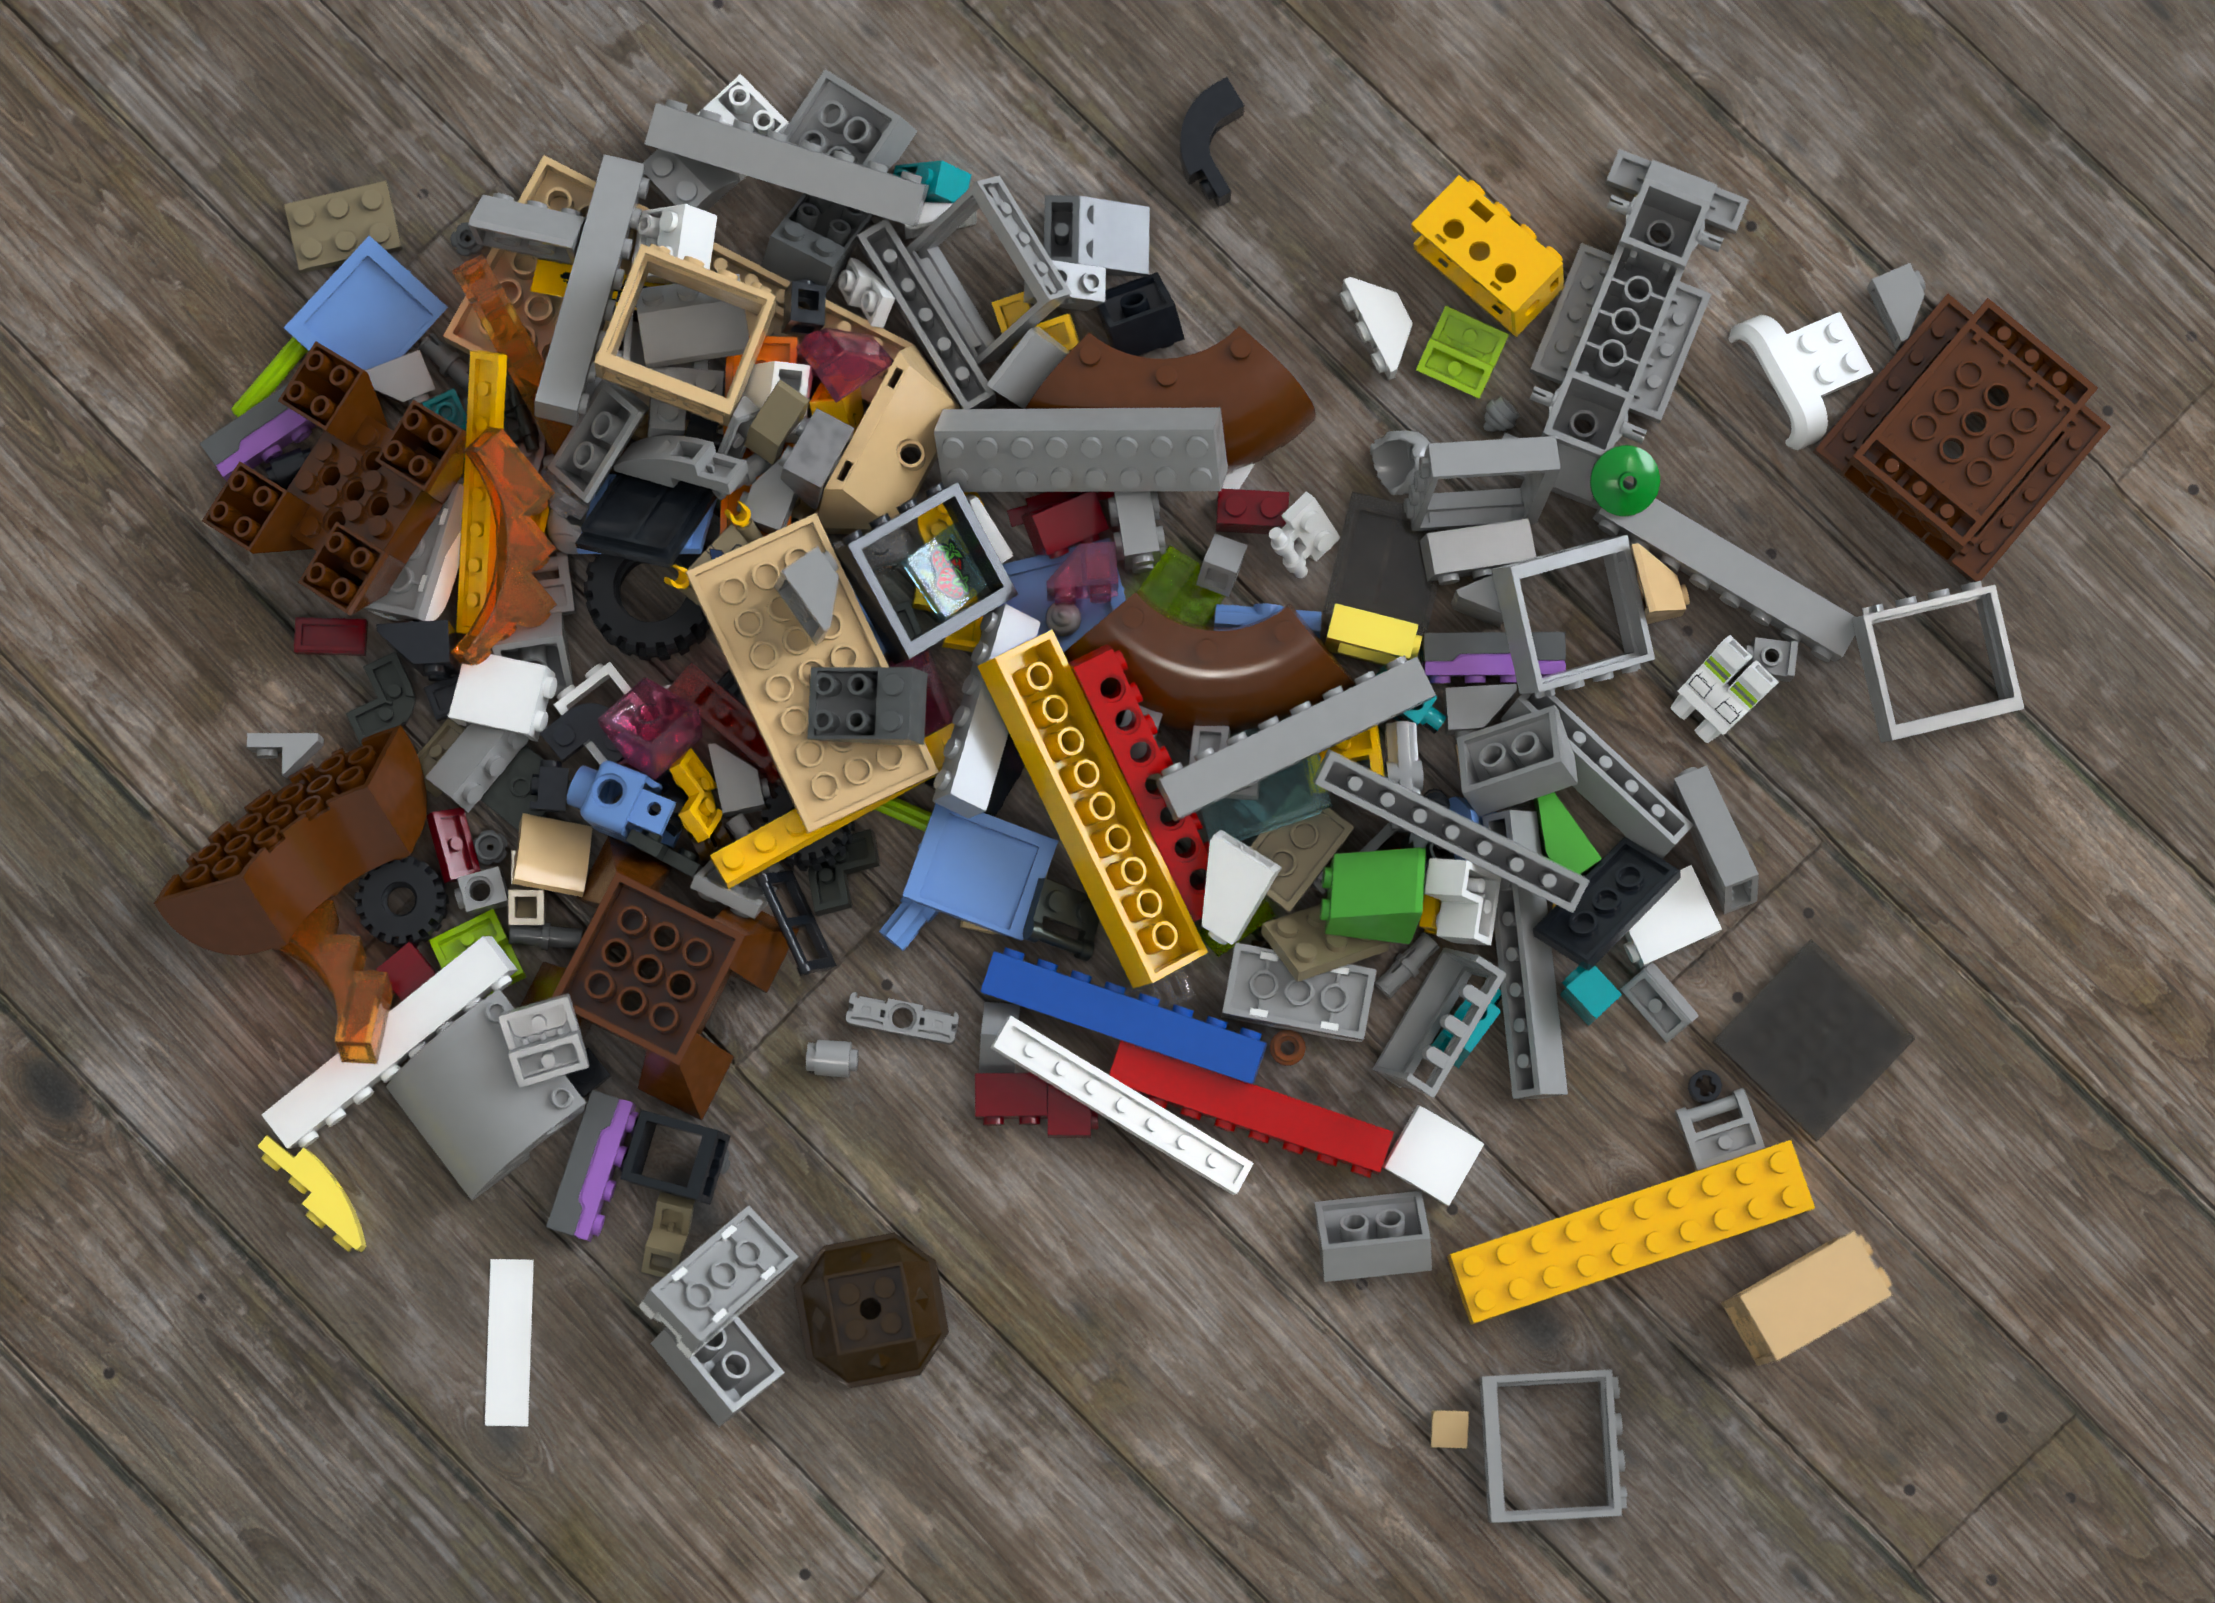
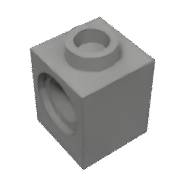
M1214 534L1203 560L1196 585L1229 597L1241 569L1248 545Z
M499 866L457 878L460 888L454 889L458 907L459 909L465 908L470 916L508 906V888L504 873ZM479 884H487L490 887V894L483 901H476L472 896L474 888Z

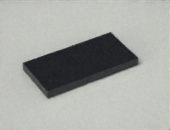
M1624 837L1585 876L1590 881L1574 913L1556 905L1533 928L1534 937L1590 971L1681 878L1680 870Z

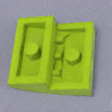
M1445 306L1416 370L1480 399L1510 334L1449 306Z
M494 909L429 940L443 969L481 937L492 936L518 969V971L510 976L513 980L510 985L527 977L512 945L509 944V939ZM491 991V992H490L487 996H485L484 998H486V997H488L489 995H491L492 993H494V991Z

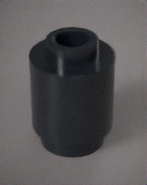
M301 448L269 459L271 467L265 469L269 480L287 490L310 454L311 449L301 450Z

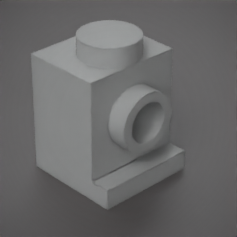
M1755 637L1751 645L1745 646V650L1753 656L1745 666L1749 667L1757 660L1776 680L1790 682L1795 676L1799 641L1788 642ZM1767 651L1774 652L1777 655V661L1768 662L1765 658V653Z

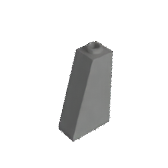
M1704 766L1699 769L1692 767L1682 771L1678 777L1674 778V795L1682 814L1694 824L1689 831L1723 913L1727 914L1757 902L1759 873L1708 767Z

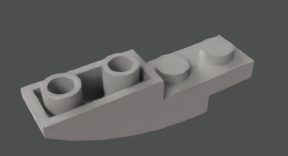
M675 435L652 436L631 443L613 466L616 472L672 488L681 480L730 495L749 472L745 460L717 453L712 441Z

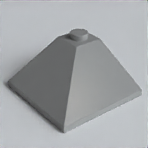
M825 69L783 134L788 135L787 142L800 146L801 140L821 145L820 152L834 156L835 150L854 155V163L867 166L870 160L887 165L890 168L900 159L918 131L901 116Z

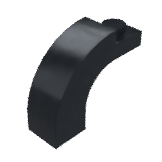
M1228 77L1214 83L1195 99L1183 121L1180 137V162L1188 184L1190 185L1202 179L1199 182V186L1208 201L1214 199L1218 208L1231 200V190L1215 165L1209 146L1213 137L1221 128L1244 116V104Z

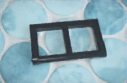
M793 871L765 873L755 878L796 961L800 976L830 970L837 966ZM786 884L800 916L786 917L772 886ZM806 927L820 959L807 961L793 932V928Z

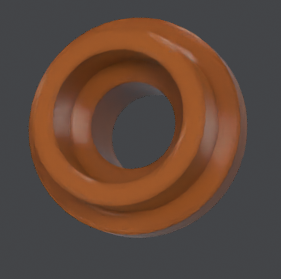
M1293 1030L1280 1031L1271 1040V1056L1281 1065H1295L1305 1054L1306 1046L1304 1039ZM1282 1043H1292L1294 1045V1052L1290 1055L1284 1054L1281 1051Z

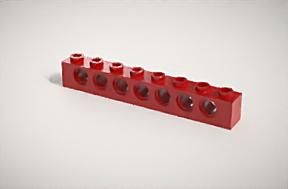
M1106 644L1069 662V665L1193 922L1203 916L1206 877L1201 884L1192 885L1190 884V875L1197 869H1204L1207 876L1210 842H1202L1198 830L1203 827L1196 812L1176 822L1174 819L1169 822H1162L1160 820V813L1167 805L1159 788L1146 790L1145 781L1152 774H1160L1162 778L1161 771L1172 766L1173 762L1165 746L1159 748L1153 735L1158 733L1157 727L1150 714L1144 716L1138 703L1142 702L1143 698L1136 683L1132 682L1129 684L1123 671L1129 668L1121 651L1117 650L1114 652L1113 648ZM1110 677L1116 678V690L1109 695L1101 694L1100 686L1103 680ZM1122 710H1130L1132 713L1131 722L1124 727L1116 726V715ZM1137 742H1145L1147 745L1145 755L1138 759L1131 758V747ZM1183 837L1190 838L1191 847L1189 850L1182 854L1176 853V842Z

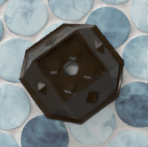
M895 1232L823 1246L794 1286L806 1359L850 1389L921 1375L949 1334L936 1260ZM870 1299L877 1300L881 1305L880 1315L873 1320L865 1319L861 1314L863 1303Z

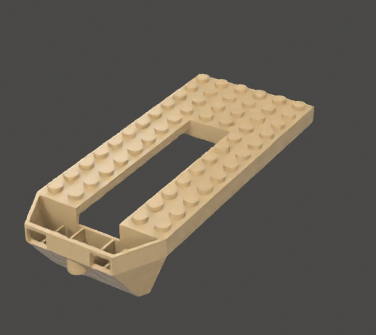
M544 155L518 202L527 204L529 200L538 201L546 204L548 209L560 212L562 208H570L581 212L582 217H586L596 181ZM639 203L637 205V208L642 209V211L650 210ZM632 228L629 234V239H633L629 260L622 259L620 269L625 270L626 279L632 268V257L637 237V230ZM714 242L710 264L711 271L717 272L718 269H724L734 274H739L740 282L751 285L752 282L761 283L762 286L772 289L771 294L776 295V311L766 336L797 337L798 353L811 355V359L812 357L819 359L814 377L820 380L825 375L859 373L862 401L870 405L824 488L822 500L817 509L809 507L798 496L792 511V521L797 522L817 513L826 534H850L858 529L864 534L872 529L869 523L886 513H888L890 518L899 514L896 507L914 497L916 498L938 457L934 429L942 410L961 409L959 404L914 344L883 328L870 326L866 319L828 300L825 303V325L816 338L781 333L784 319L785 290L791 282ZM492 247L443 337L446 343L469 355L470 351L477 350L506 354V374L538 390L564 297L530 292L537 259L552 260ZM745 310L750 336L758 314ZM605 321L603 331H607L611 321ZM622 387L631 391L649 407L650 397ZM649 410L633 434L632 439L638 441L647 438ZM685 420L684 436L686 434L689 420ZM719 424L718 433L723 434L722 424ZM907 447H916L920 450L921 457L918 462L907 464L901 459L902 451ZM898 529L887 535H896Z

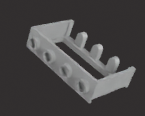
M1444 947L1372 1070L1399 1088L1404 1087L1434 1098L1507 974L1480 955ZM1471 975L1487 978L1480 990L1473 985L1467 984ZM1459 995L1472 1004L1462 1021L1448 1015ZM1441 1026L1453 1034L1444 1052L1430 1046ZM1422 1058L1435 1065L1426 1083L1413 1076Z

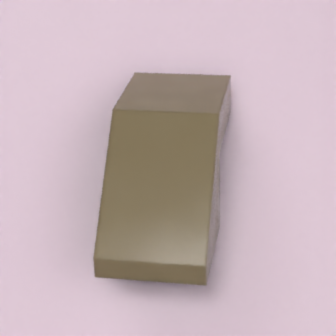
M780 380L750 425L744 446L771 465H774L781 457L787 437L804 418L809 399Z
M512 848L511 886L508 889V925H544L548 890L512 884L514 857L517 848Z
M660 1192L656 1203L653 1227L645 1245L641 1272L664 1278L681 1263L691 1228L695 1200Z

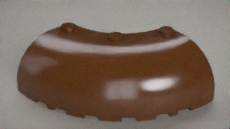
M1240 326L1222 341L1206 350L1192 355L1168 359L1145 358L1124 353L1103 343L1089 332L1050 373L1025 408L1221 407L1228 464L1227 474L1233 473V470L1251 463L1255 464L1279 447L1282 448L1295 439L1316 418V411L1312 401L1295 377L1276 357Z
M1139 589L1063 652L1069 663L1106 644L1113 648L1114 652L1120 650L1129 668L1123 671L1129 684L1135 682L1142 695L1143 701L1138 703L1139 706L1162 713L1160 725L1193 732L1194 725L1229 726L1230 734L1242 733L1244 731L1245 733L1260 731L1259 724L1276 716L1279 721L1292 716L1290 710L1307 701L1310 702L1311 706H1314L1324 701L1322 697L1324 693L1341 686L1343 691L1356 686L1352 677L1290 603L1276 613L1254 623L1227 628L1209 627L1176 618L1157 606ZM1110 677L1103 680L1100 686L1101 694L1109 695L1116 690V678Z
M399 725L365 737L361 740L363 746L345 753L343 748L332 752V756L324 760L318 768H315L313 763L289 776L292 783L275 794L269 789L245 806L244 809L247 814L233 825L226 821L207 838L210 842L209 845L188 857L186 862L189 867L181 876L179 874L173 875L155 900L154 905L165 921L188 941L213 952L227 955H249L269 949L279 950L290 942L291 936L301 923L327 898L336 896L345 885L366 872L394 859L401 860L409 856L413 852L414 846L424 827L427 813V792L418 755L402 726Z

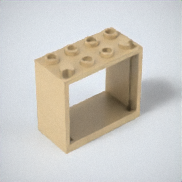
M651 243L649 247L641 244L594 362L596 377L728 427L732 415L742 398L776 311V295L771 294L772 289L762 286L761 283L752 282L751 285L737 281L738 276L730 271L718 269L717 272L706 269L704 268L705 264L696 258L685 256L684 259L672 256L670 255L671 250L662 245L657 246ZM648 273L758 314L726 398L616 356Z
M1855 1231L1834 1238L1721 1302L1757 1366L1776 1362L1892 1296L1888 1289L1892 1286V1283L1882 1267L1876 1269L1869 1257L1873 1254L1871 1246L1868 1242L1866 1243L1862 1235L1857 1236Z

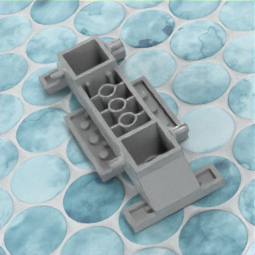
M1621 149L1617 152L1605 182L1607 185L1636 196L1632 202H1629L1612 194L1606 209L1626 215L1625 229L1614 255L1583 243L1580 244L1564 284V289L1559 296L1529 371L1532 374L1561 385L1555 391V394L1534 386L1529 399L1549 407L1548 420L1541 437L1556 436L1561 470L1551 491L1595 509H1598L1599 505L1595 501L1590 488V476L1595 462L1604 452L1613 448L1622 436L1642 444L1647 430L1627 423L1628 411L1660 424L1711 297V293L1680 282L1689 257L1698 244L1716 252L1720 249L1724 238L1704 231L1705 223L1735 234L1749 201L1747 198L1718 188L1717 184L1653 159L1650 161ZM1655 230L1662 231L1666 234L1668 241L1657 243L1651 238L1650 233ZM1580 419L1586 420L1591 424L1592 431L1586 434L1580 433L1575 429L1574 422ZM1504 433L1502 439H1513L1518 437ZM1526 474L1511 476L1524 480Z

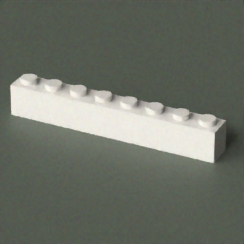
M492 936L481 937L262 1114L263 1118L287 1149L299 1146L301 1149L308 1147L319 1138V1135L316 1133L326 1124L332 1127L347 1115L344 1110L353 1102L359 1105L372 1096L374 1093L373 1086L381 1080L384 1083L390 1081L401 1069L399 1065L409 1057L412 1058L435 1036L483 1001L482 999L491 991L495 992L498 989L502 991L513 981L510 976L518 971V969Z

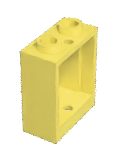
M1335 603L1325 646L1332 653L1386 666L1389 662L1404 655L1407 661L1417 657L1423 636L1416 635L1418 624Z

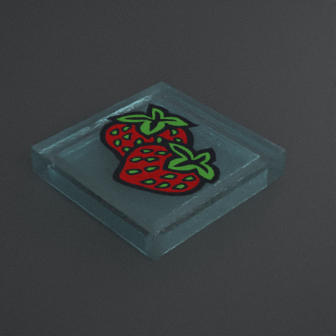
M954 523L901 561V564L940 621L950 616L988 586Z

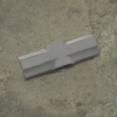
M1409 721L1387 723L1384 731L1387 762L1384 763L1386 778L1420 794L1423 791L1422 761H1418L1416 723ZM1390 822L1391 831L1398 833L1410 832Z

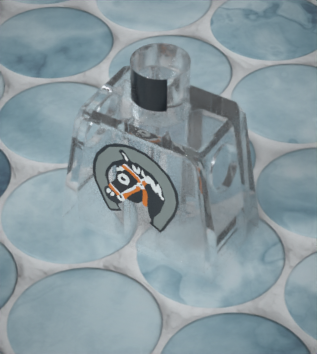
M904 526L861 549L876 577L920 565L911 533Z

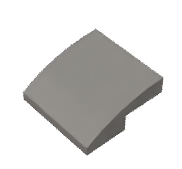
M569 993L499 1013L498 1018L509 1049L508 1056L519 1088L589 1068L584 1042Z

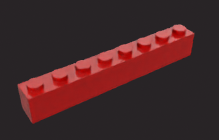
M1123 1040L1120 1041L1109 1076L1142 1096L1147 1097V1099L1165 1110L1169 1104L1181 1108L1180 1115L1200 1121L1201 1116L1215 1120V1127L1233 1133L1236 1127L1249 1131L1248 1138L1268 1144L1269 1140L1273 1139L1283 1143L1282 1149L1301 1156L1304 1150L1317 1154L1316 1161L1336 1167L1338 1162L1352 1166L1351 1173L1369 1179L1372 1173L1376 1175L1381 1173L1394 1133L1382 1127Z

